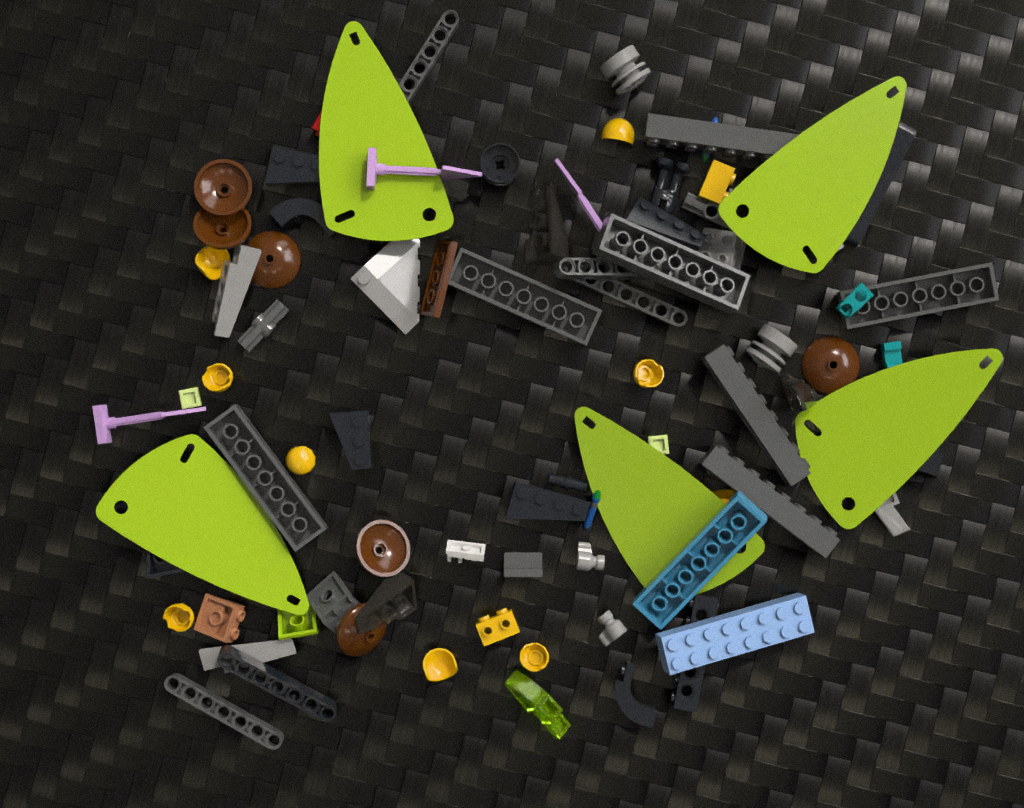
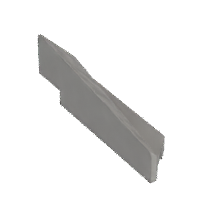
M240 244L234 247L232 262L224 260L212 314V321L216 323L215 336L230 337L262 252L260 249Z
M293 639L231 645L263 663L297 653ZM221 647L199 650L204 671L220 667L217 659ZM228 654L223 655V658L225 659L232 658ZM240 664L242 668L249 667L247 664Z

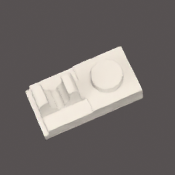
M448 540L446 547L447 561L451 562L452 557H457L458 563H462L463 558L484 562L486 544Z

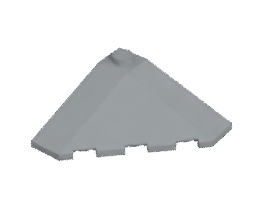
M419 238L390 241L351 278L405 335L419 322L420 314H417V302H420V287H418V275H420V260H418Z

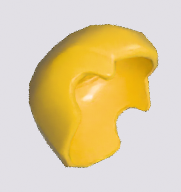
M644 359L635 365L633 377L639 386L654 388L662 383L664 370L654 360Z
M213 364L207 367L206 373L202 376L203 384L209 391L223 392L231 386L233 372L225 364Z
M306 446L294 447L286 455L285 465L290 472L296 475H304L315 466V455Z
M175 603L165 609L163 619L167 621L168 628L177 632H185L192 627L194 614L192 609L184 603Z
M539 643L526 644L520 651V662L528 671H541L549 662V653Z

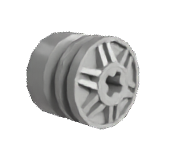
M633 45L621 50L600 67L606 79L616 76V79L611 84L612 88L621 84L615 91L617 95L635 89L651 74L649 68L640 72L646 65L645 62L634 63L640 57V54Z
M764 324L757 334L763 340L762 343L753 340L751 344L757 350L748 347L745 351L760 366L779 374L781 368L775 363L777 362L784 366L786 363L780 356L783 354L791 357L798 346L775 328Z

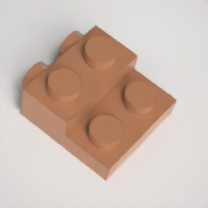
M206 593L194 630L225 643H233V640H236L239 636V629H237L239 622H242L245 618L246 613L243 611L245 606Z

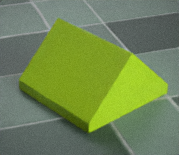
M310 603L309 610L304 615H295L277 609L279 640L314 635L320 632L318 615Z

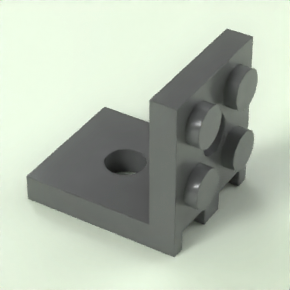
M335 571L307 594L309 603L323 624L335 634L345 614L353 607L361 604L352 596ZM332 593V596L326 600L328 595Z

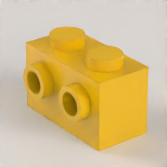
M713 160L698 197L716 203L719 206L721 201L729 194L726 191L728 185H732L735 180V168Z
M507 608L496 611L497 615L492 617L485 615L478 618L479 622L476 623V627L484 646L520 632L512 609L507 610Z

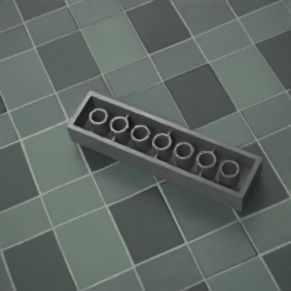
M648 113L645 121L643 142H647L648 146L657 147L658 144L666 145L665 148L668 149L684 147L685 151L696 152V149L704 150L703 153L715 155V152L723 153L722 156L725 157L740 155L745 160L761 158L760 161L765 162L799 134Z
M612 213L604 219L592 254L728 314L739 310L750 275Z
M460 248L452 266L448 282L449 286L587 346L601 315V309L464 248Z
M990 262L866 286L874 295L848 319L841 313L840 315L843 330L998 301L999 295L993 264ZM853 289L836 292L838 304Z
M724 344L718 346L703 356L701 360L785 484L789 486L795 485L811 474L808 470L811 468L805 458H800L798 455L800 450L794 442L791 443L788 440L787 436L789 434L786 429L777 424L776 420L778 418L772 410H768L765 406L767 401L763 395L756 393L754 390L756 388L755 383L751 378H746L744 375L745 369L740 362L737 363L734 360L733 356L735 354L729 346L725 347Z
M234 404L204 427L295 552L329 528L238 404Z
M719 444L717 446L711 445L698 462L701 466L735 492L738 490L742 492L768 517L817 554L827 558L840 541L836 537L837 532L830 527L821 526L822 521L814 515L809 514L808 516L805 514L807 510L795 502L792 504L790 502L791 498L784 492H776L774 490L776 486L768 480L764 479L762 481L759 479L760 474L755 470L743 467L745 463L738 457H730L728 455L730 451Z

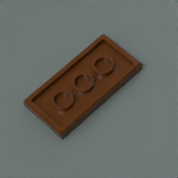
M437 241L420 315L440 318L456 254L457 242Z

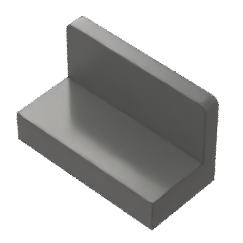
M505 552L504 577H543L542 553Z

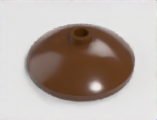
M218 159L207 163L198 172L194 182V193L200 206L207 212L217 216H229L242 210L249 202L252 195V181L249 173L241 164L229 159ZM227 188L228 192L223 194L221 193L222 189Z
M201 208L194 217L193 228L197 239L202 244L213 249L224 250L234 248L243 243L251 232L252 222L250 214L245 208L229 216L213 215Z
M267 231L256 235L247 244V246L258 248L262 251L251 279L254 283L264 288L275 289L289 284L296 277L301 264V256L296 243L290 237L281 232ZM269 255H272L274 258L272 262L267 261Z
M824 337L814 341L806 349L802 358V372L805 380L812 388L821 393L831 394L856 380L859 373V358L853 346L847 341L838 337ZM832 361L836 363L834 369L830 367V362Z
M376 520L368 523L361 529L356 538L355 551L359 563L367 572L377 577H390L402 571L407 565L410 557V543L406 533L397 524L388 520ZM376 548L380 550V554L376 552Z
M362 603L349 610L337 628L336 641L339 649L346 655L353 657L372 651L381 642L387 628V617L384 610L374 603Z

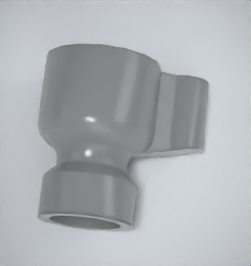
M578 542L576 570L589 571L591 568L604 570L605 555L593 556L590 543Z
M610 610L597 619L601 625L605 626L604 631L598 637L605 647L627 631L620 620L613 618Z

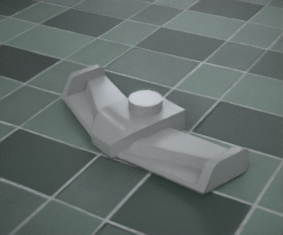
M896 492L874 511L893 537L911 530L894 508V505L900 503Z

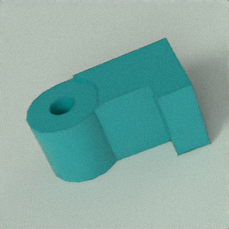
M859 282L838 304L836 309L848 319L874 294L862 282Z
M901 341L880 344L884 369L903 363Z

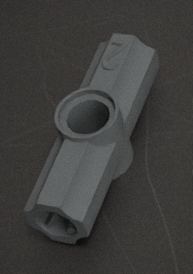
M688 192L681 208L702 217L706 221H711L732 231L721 218L718 211L719 206L716 203L709 202ZM708 207L715 209L716 214L714 217H709L706 214Z
M277 299L251 323V327L239 338L238 342L251 352L263 338H266L273 332L276 324L290 310Z

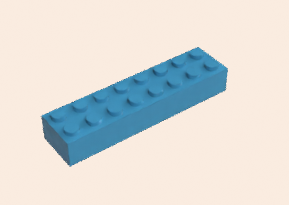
M738 490L639 592L632 604L662 630L767 522V515Z

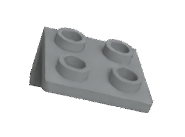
M704 228L703 234L706 237L699 248V252L740 270L746 243L732 231Z

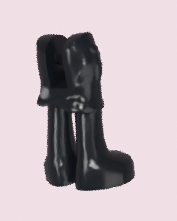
M657 157L656 164L659 167V177L657 185H654L650 203L658 207L660 198L667 200L664 211L671 214L676 207V196L680 181L684 175L690 173L692 166L675 162L669 189H665L674 161Z

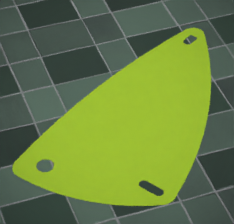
M351 21L346 24L332 61L321 114L319 176L325 223L329 229L338 233L377 241L411 240L446 231L453 225L454 218L440 175H377L375 190H367L368 147L376 148L377 159L380 164L436 169L437 167L420 126L391 70L362 25L356 21ZM357 32L360 44L354 45L349 34ZM432 208L435 210L436 217L433 221H426L423 218V211L425 209ZM349 210L355 212V216L340 223L335 221V217Z
M896 76L868 90L828 114L782 147L721 201L718 209L721 218L739 238L765 257L796 270L809 273L820 272L835 255L855 226L879 181L899 125L907 88L905 79ZM896 86L899 92L892 98H888L886 93ZM741 204L749 208V214L745 218L738 217L736 213L737 207ZM804 246H809L816 256L817 262L815 264H812L804 254Z
M991 348L958 351L902 363L850 383L812 404L797 415L795 429L800 458H805L811 467L808 469L811 472L807 476L823 506L840 526L845 529H853L890 498L937 450L972 407L1001 365L1003 356L999 350ZM986 356L993 360L985 369L979 367L980 362ZM806 420L812 421L821 430L822 434L815 436L804 425V422ZM846 497H850L855 501V507L850 511L842 507V500Z
M580 407L576 410L574 417L580 452L592 493L600 490L601 499L598 502V509L620 553L640 583L645 587L725 503L682 467L636 435L590 408ZM586 416L595 422V428L591 429L582 422ZM755 533L746 542V550L743 553H736L697 594L725 583L751 565L764 552L765 544L762 538Z
M195 434L174 439L141 457L120 475L97 505L96 515L100 521L147 551L194 576L245 598L295 615H304L309 610V601L298 570L273 521L240 476L213 448ZM188 444H193L195 448L186 463H182L180 458ZM122 500L127 503L128 510L126 513L118 514L115 511L114 505L116 502ZM293 595L299 598L298 606L288 602L287 596Z

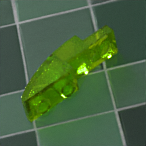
M514 671L504 683L528 712H534L555 739H560L571 726L561 714L563 709L539 685L521 672Z

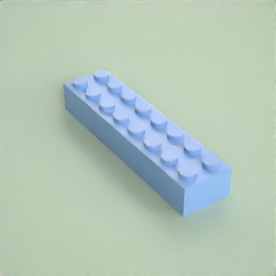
M794 593L656 633L655 637L663 670L672 675L815 632L806 595Z

